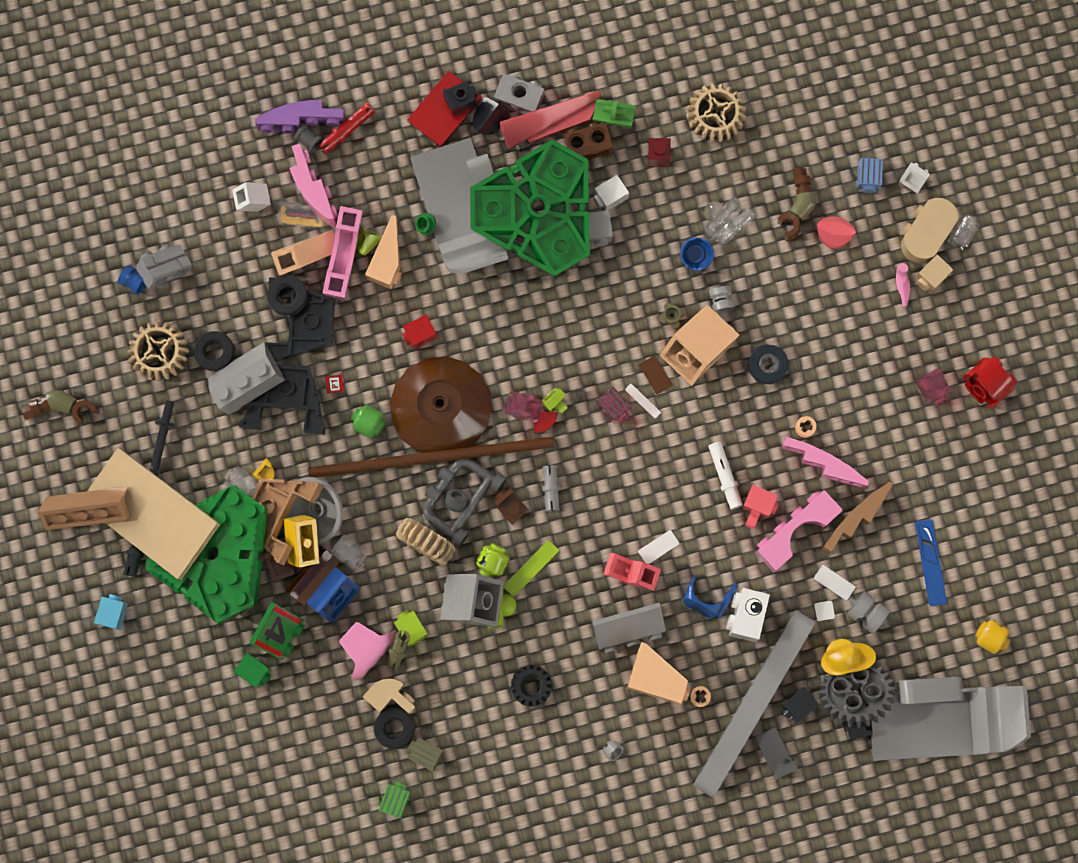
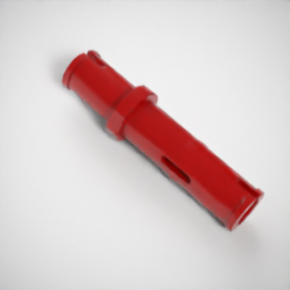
M366 102L338 128L332 129V133L317 144L320 150L327 145L322 151L327 155L339 143H343L347 136L376 113L373 107L368 110L371 105Z

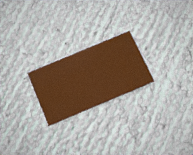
M655 355L639 364L656 394L673 386Z

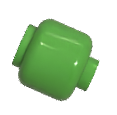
M369 405L363 406L361 410L357 408L351 417V420L354 421L353 429L367 438L378 437L386 423L383 413Z

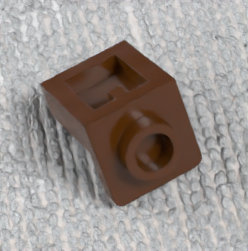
M511 488L508 491L503 489L495 496L494 506L511 525H514L529 512V509L515 495Z

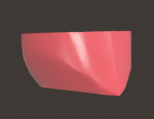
M826 217L817 223L819 239L829 248L838 249L845 246L856 234L854 227L840 217Z

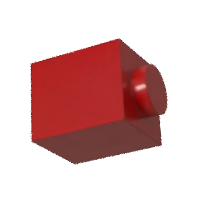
M427 314L403 326L405 333L401 335L406 345L411 344L414 350L438 339Z

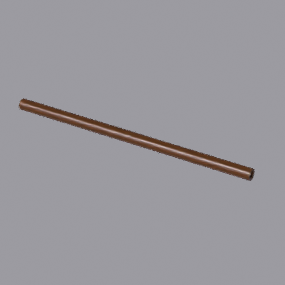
M552 436L308 467L309 477H324L555 448L554 438Z

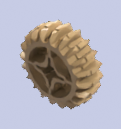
M712 83L710 90L703 86L702 93L696 91L695 97L690 98L689 102L692 105L687 106V111L690 112L687 114V119L692 120L689 123L690 128L696 127L694 130L695 135L702 132V140L706 136H710L709 141L713 142L714 137H717L720 143L723 140V136L730 140L731 134H738L737 128L742 129L743 123L741 121L746 119V115L743 114L746 111V107L741 106L744 101L743 98L737 99L738 91L730 93L732 89L730 86L723 90V84L721 83L719 88L715 89V85ZM716 99H721L726 102L719 103ZM707 101L708 110L704 112V115L699 116V107ZM733 110L734 118L726 125L725 116L729 114V111ZM714 123L718 128L708 126L707 124Z
M156 321L155 327L149 322L147 323V330L141 326L139 328L142 332L140 335L133 333L137 340L129 341V344L134 347L128 349V353L133 355L129 358L131 363H135L133 369L135 371L140 370L139 375L142 377L147 374L148 380H152L154 375L157 381H161L162 375L166 380H169L170 376L168 373L170 372L177 376L175 369L178 367L182 370L184 367L180 362H187L188 360L182 355L189 353L188 348L184 347L188 344L186 339H182L184 334L182 332L177 333L178 328L176 326L170 328L168 322H165L163 327L160 321ZM157 335H165L170 338L167 340L164 339L162 341H155L152 337ZM147 342L149 348L148 351L144 353V357L142 358V349L144 344ZM153 344H155L157 348H160V351L162 352L161 354L164 358L156 354V350ZM175 344V353L172 360L170 361L168 358V353L171 349H173L172 346ZM161 361L164 366L154 368L147 366V364Z
M405 518L398 527L396 533L398 539L436 563L446 565L453 557V553L456 550L454 545L421 523Z

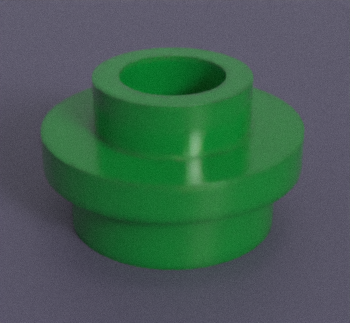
M423 213L418 216L415 222L417 231L423 235H431L436 228L435 217L430 213Z

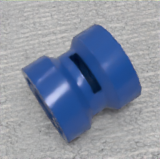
M128 265L118 278V283L123 287H129L130 291L135 295H139L146 287L143 277L131 265Z

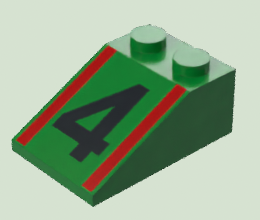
M271 602L249 643L281 660L284 657L288 658L294 648V645H292L293 640L296 636L299 638L305 628V625H303L304 619Z

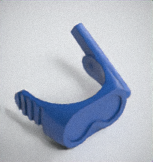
M694 575L687 588L683 603L687 607L700 612L705 617L714 618L716 616L721 618L739 585L733 583L721 602L715 605H708L699 601L694 595L693 583L697 577Z

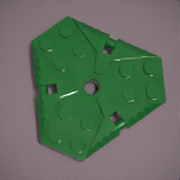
M552 139L514 162L515 165L508 168L506 166L470 187V230L507 251L509 249L514 251L519 258L554 277L590 255L589 212H586V204L589 203L588 159ZM520 172L523 179L517 182L514 175ZM536 201L541 202L544 205V211L541 213L534 212L532 204ZM570 205H577V212H570ZM517 235L525 239L522 246L514 242Z
M231 485L196 504L197 507L220 523V526L182 580L175 578L150 557L147 556L145 569L172 588L176 593L185 595L184 599L218 624H222L257 606L262 567V561L258 560V554L263 552L268 508L236 485ZM218 549V556L214 559V552ZM245 551H249V559H244ZM193 581L192 585L188 587L189 582Z

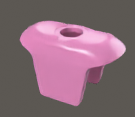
M358 622L348 630L339 643L355 662L351 680L361 679L389 649L390 644L394 642L396 630L380 636Z

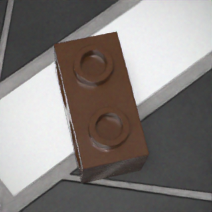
M595 122L588 125V128L581 130L573 128L568 130L566 134H563L565 147L588 160L613 154V145L606 123L600 124V122ZM599 135L602 136L604 140L600 143H596L592 140V138L594 136ZM575 141H579L583 144V146L581 148L576 149L573 148L571 144Z

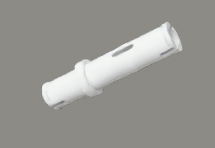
M721 442L709 445L708 447L722 484L720 488L726 495L730 509L733 510L743 506L737 486H739L738 482L733 478Z

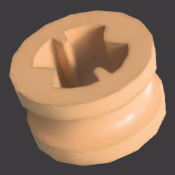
M808 416L800 418L795 426L796 433L803 438L812 436L816 431V422ZM805 422H809V427H812V430H807L806 433L801 431L803 427H800V423L805 424Z
M696 687L690 693V701L697 707H704L711 700V693L706 687ZM699 690L700 693L702 691L706 693L704 696L706 701L704 703L695 701L697 697L696 691Z

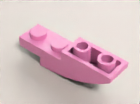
M301 144L292 146L298 165L291 167L290 171L302 197L317 216L331 227H336L335 218H338V213L335 205L330 206L329 199L332 198L329 186H324L321 179L317 180L314 169H309L308 163H311L308 151H303Z

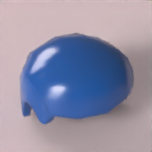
M693 237L684 242L680 249V259L685 267L694 271H701L709 267L713 261L714 249L707 239Z

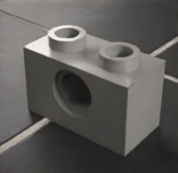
M503 74L494 95V101L504 108L524 115L539 110L544 98V88L533 81L529 83L522 81L515 74ZM517 91L526 93L522 98H517L514 94Z

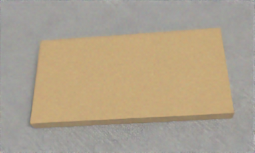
M117 448L88 491L127 486L129 490L124 501L130 513L129 519L108 522L106 524L175 578L182 580L218 529L220 523L124 450Z

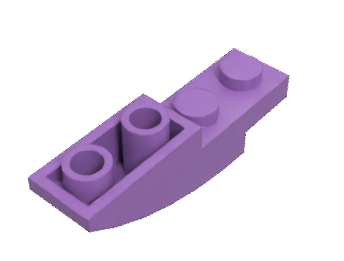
M307 100L274 108L256 118L255 125L263 133L282 131L286 134H294L302 126V123H305L307 126H317L318 123L337 127L345 121L346 115L344 109H325L322 100Z

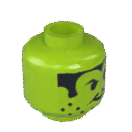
M494 543L484 546L476 560L477 566L481 568L480 573L489 578H492L493 575L501 576L510 560L507 555L508 551Z

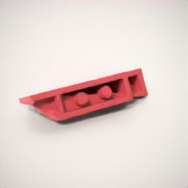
M600 91L500 122V129L508 150L526 140L529 144L589 123L594 114L596 99H601Z

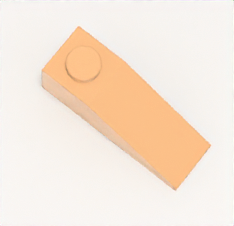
M394 215L391 216L365 274L367 280L391 290L394 284L397 285L402 275L400 272L398 222Z

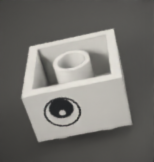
M742 588L739 593L736 592L734 594L731 607L735 608L734 615L729 616L726 630H730L729 636L751 642L759 640L770 594Z

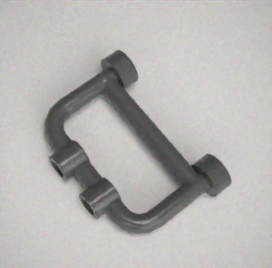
M468 458L456 460L449 468L444 466L437 476L441 480L436 487L431 485L427 489L425 496L428 499L423 507L425 519L452 538L451 544L457 548L463 545L469 533L461 528L490 488L498 493L507 480L502 474L498 473L495 476ZM462 467H467L484 478V481L455 523L450 527L433 515L432 508L439 501L447 486L453 481L458 470Z

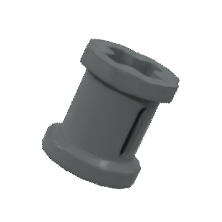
M304 124L297 130L293 140L299 141L308 148L307 151L309 153H313L318 148L317 144L323 138L313 134L308 130L309 127Z

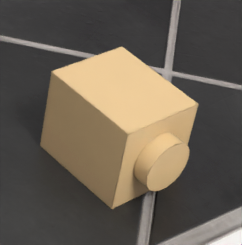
M936 255L915 278L918 280L917 284L924 291L928 290L932 293L951 274L953 269Z

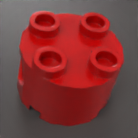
M995 356L991 359L988 357L982 358L974 368L962 377L963 380H967L964 385L968 392L980 404L986 402L988 404L986 407L989 409H994L1007 395L1012 393L1015 389L1014 386L1017 384L1016 378L1012 374L1007 373L1002 367L1003 364L1000 359Z

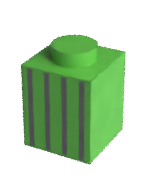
M395 781L394 785L388 784L379 811L402 818L411 795V791L407 790L408 786Z

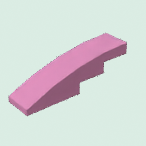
M785 437L782 449L803 454L801 463L822 468V478L864 489L868 486L869 481L833 455L810 444Z

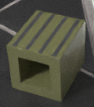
M418 738L417 741H411L406 752L409 753L408 759L434 771L444 750Z

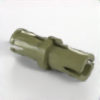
M402 630L398 631L394 642L390 644L389 656L386 659V665L390 669H392L394 663V669L399 668L402 658L407 653L410 634L404 631L402 637Z

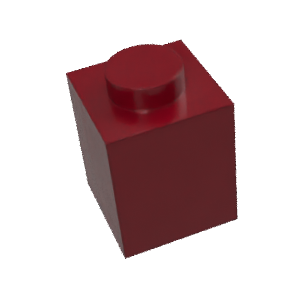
M649 138L648 167H670L671 138Z

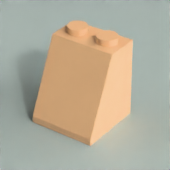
M706 305L673 335L660 356L692 386L733 345L739 334L716 311Z
M641 642L627 689L678 705L682 701L686 702L691 687L687 686L688 680L646 643Z

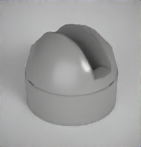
M608 741V746L603 747V753L610 761H615L622 755L624 748L616 741Z

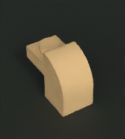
M383 679L376 682L363 696L380 713L385 710L392 700L409 714L416 709V706L413 705L415 700L407 692L400 693L406 685L395 679Z

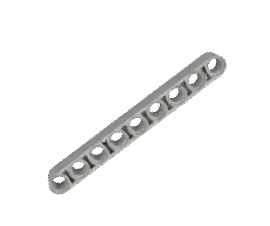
M795 610L693 784L694 787L712 798L715 796L815 624L814 620Z

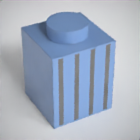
M860 158L857 172V190H862L864 193L879 191L882 186L883 159Z

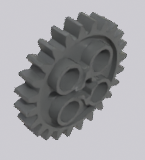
M875 662L870 668L838 676L824 675V682L820 683L819 696L821 706L824 707L826 714L830 713L832 720L838 717L840 725L847 721L848 727H850L853 722H856L857 727L860 728L861 722H865L867 726H870V720L878 723V715L885 718L886 711H891V704L894 703L895 687L893 686V680L889 679L888 672L883 673L882 666L875 669Z

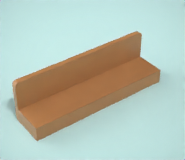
M127 486L48 496L38 510V515L45 530L128 520L130 513L124 498L129 489Z

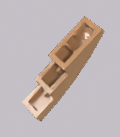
M888 482L854 508L833 531L821 550L830 554L841 536L846 539L852 537L860 521L866 525L871 523L893 483Z

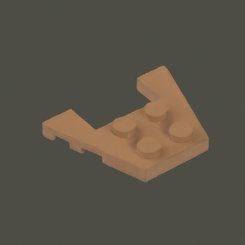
M260 479L252 497L268 508L264 548L273 555L277 563L285 565L293 549L292 546L277 539L284 524L283 518H287L297 496L315 504L324 485L313 481L311 483Z

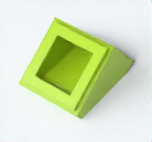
M361 227L356 250L362 255L368 254L380 242L382 236L373 230Z

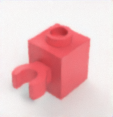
M752 485L743 505V509L750 511L745 526L754 529L759 516L767 519L770 514L775 515L779 502L776 501L778 495Z

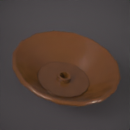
M446 356L426 358L409 367L396 382L390 400L392 423L400 438L420 453L473 446L486 431L492 412L490 390L480 373L466 362ZM438 400H442L444 402V405L442 407L436 406V402Z

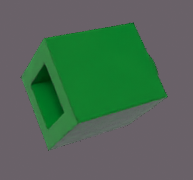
M246 653L233 672L255 688H259L260 686L264 687L271 678L269 673L272 669L251 654Z

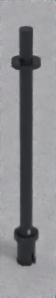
M168 400L165 401L161 421L155 420V424L160 427L150 471L158 476L168 429L175 428V424L170 423L175 402ZM132 544V547L126 550V555L128 556L123 575L137 577L140 560L144 558V553Z

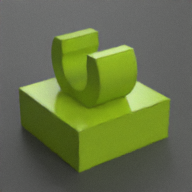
M554 388L540 402L545 410L551 411L554 408L561 414L568 408L561 401L566 394L559 388Z

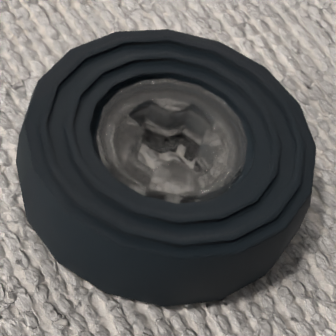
M765 344L757 347L752 352L748 361V369L756 381L771 385L784 378L788 370V359L781 348ZM767 359H771V363L774 364V367H770L769 370L765 369V365L762 364V361L766 362Z

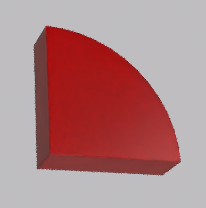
M535 411L539 415H535L537 421L535 420L534 434H540L550 429L557 420L558 412Z

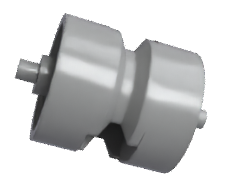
M865 591L862 592L858 599H853L852 597L849 599L852 607L847 615L856 622L862 621L863 627L872 634L879 627L884 626L886 628L889 625L885 621L890 613V609L881 603L875 604L874 598Z

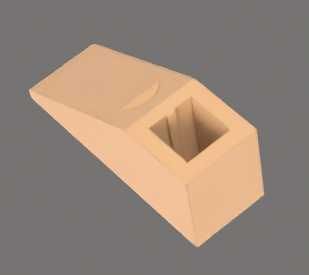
M330 230L271 252L279 275L331 255L335 239L334 231Z

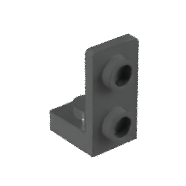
M772 728L755 737L775 779H779L798 769L795 760H791L776 728Z

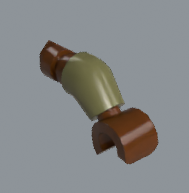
M806 168L792 169L795 187L798 188L796 190L795 202L789 211L790 214H783L777 218L780 225L790 223L794 226L791 231L785 233L784 238L787 242L793 241L798 237L800 233L799 221H803L815 209L816 194L812 191V187H809L811 179L807 175Z
M54 390L47 392L46 396L41 397L40 401L38 399L30 401L28 406L22 408L24 420H28L42 415L43 411H59L69 415L72 413L74 420L79 424H83L85 420L81 416V411L84 407L88 406L92 413L100 414V408L94 402L85 400L77 402V399L64 391Z

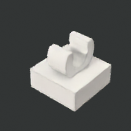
M911 162L899 182L918 193L930 174L927 169L924 171L918 167L917 163L913 164Z

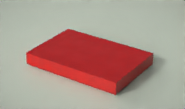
M450 71L442 77L407 119L409 124L439 147L444 146L482 100V96L478 94V97L475 98L476 106L452 116L443 98L442 90L454 87L463 81ZM465 93L459 94L457 96L462 98L465 96Z

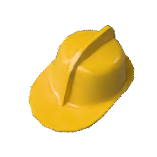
M837 639L828 646L823 654L821 666L825 672L836 676L862 671L874 664L876 653L867 644L852 643L847 639Z

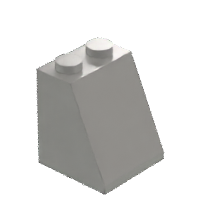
M448 574L444 585L440 620L452 623L497 627L504 581L478 574Z

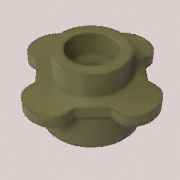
M666 303L664 305L665 310L659 316V320L661 323L670 324L672 328H678L680 326L679 321L684 316L685 311L683 308L672 305V303Z

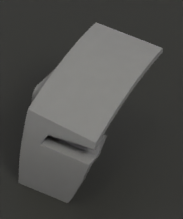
M468 138L410 157L427 212L432 214L436 220L434 234L446 269L451 273L464 274L507 260L506 249L470 230V187L494 174L488 154L477 157L472 140Z
M962 677L899 680L900 691L895 692L891 711H886L885 718L878 715V723L870 720L873 761L1007 752L1020 746L1031 737L1027 686L963 688Z

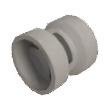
M720 286L709 290L710 298L713 299L712 310L717 313H725L735 309L734 302L730 298L732 294L730 286Z

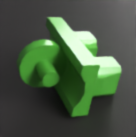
M596 99L593 122L632 128L635 105Z

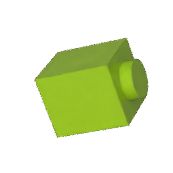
M406 610L397 616L398 620L394 624L399 631L402 630V636L404 631L410 634V641L407 644L409 647L429 636L414 611L409 612Z

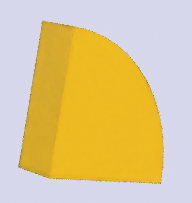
M266 458L252 476L258 481L260 479H275V471L271 462Z

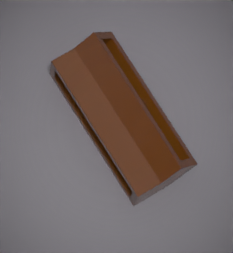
M322 546L319 548L320 563L304 566L285 589L305 607L307 605L306 602L333 568H337L341 564L337 558Z

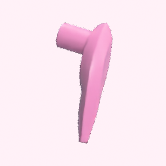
M906 264L899 265L896 272V284L902 298L903 307L907 306L910 294V282L907 275L908 266Z

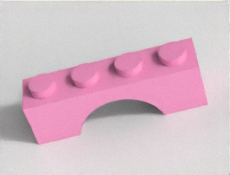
M340 206L332 255L323 289L324 296L346 300L363 216L362 210Z
M825 490L821 494L816 491L807 499L809 504L804 509L800 506L790 515L793 518L790 522L786 524L783 521L774 529L776 534L771 539L766 536L757 544L760 549L757 550L756 554L773 572L777 571L793 556L790 548V539L797 527L804 524H815L824 528L843 511Z

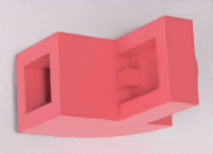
M610 553L603 575L633 587L654 591L661 569L644 562L633 561L618 554Z

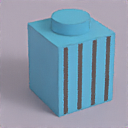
M109 594V598L101 597L94 623L121 630L128 604L122 602L123 597Z

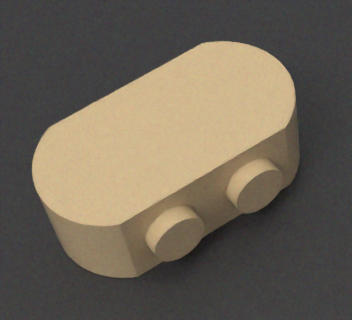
M943 198L930 199L924 207L919 205L913 215L916 217V220L913 224L908 223L901 233L904 235L901 241L902 252L907 259L914 263L924 264L930 262L958 221L957 209L950 201Z

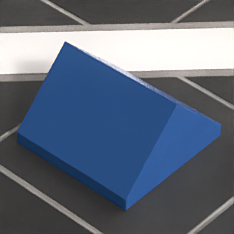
M334 567L306 603L333 624L361 588Z

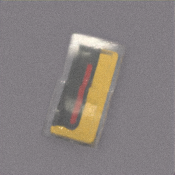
M279 202L278 225L307 229H325V222L314 213L309 205Z

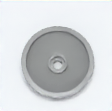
M305 477L296 480L311 483L312 481L318 482L324 486L315 504L297 496L287 518L299 515L315 518L318 544L329 541L337 534L343 520L342 503L337 492L329 483L316 477Z

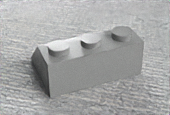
M265 342L208 377L211 395L218 408L227 414L233 413L285 380Z
M660 603L592 622L599 651L604 650L605 653L618 650V645L626 644L627 647L640 644V639L647 637L649 641L662 638V633L666 632Z

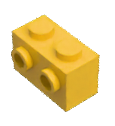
M306 515L283 518L285 542L293 547L287 563L297 567L319 564L316 519Z

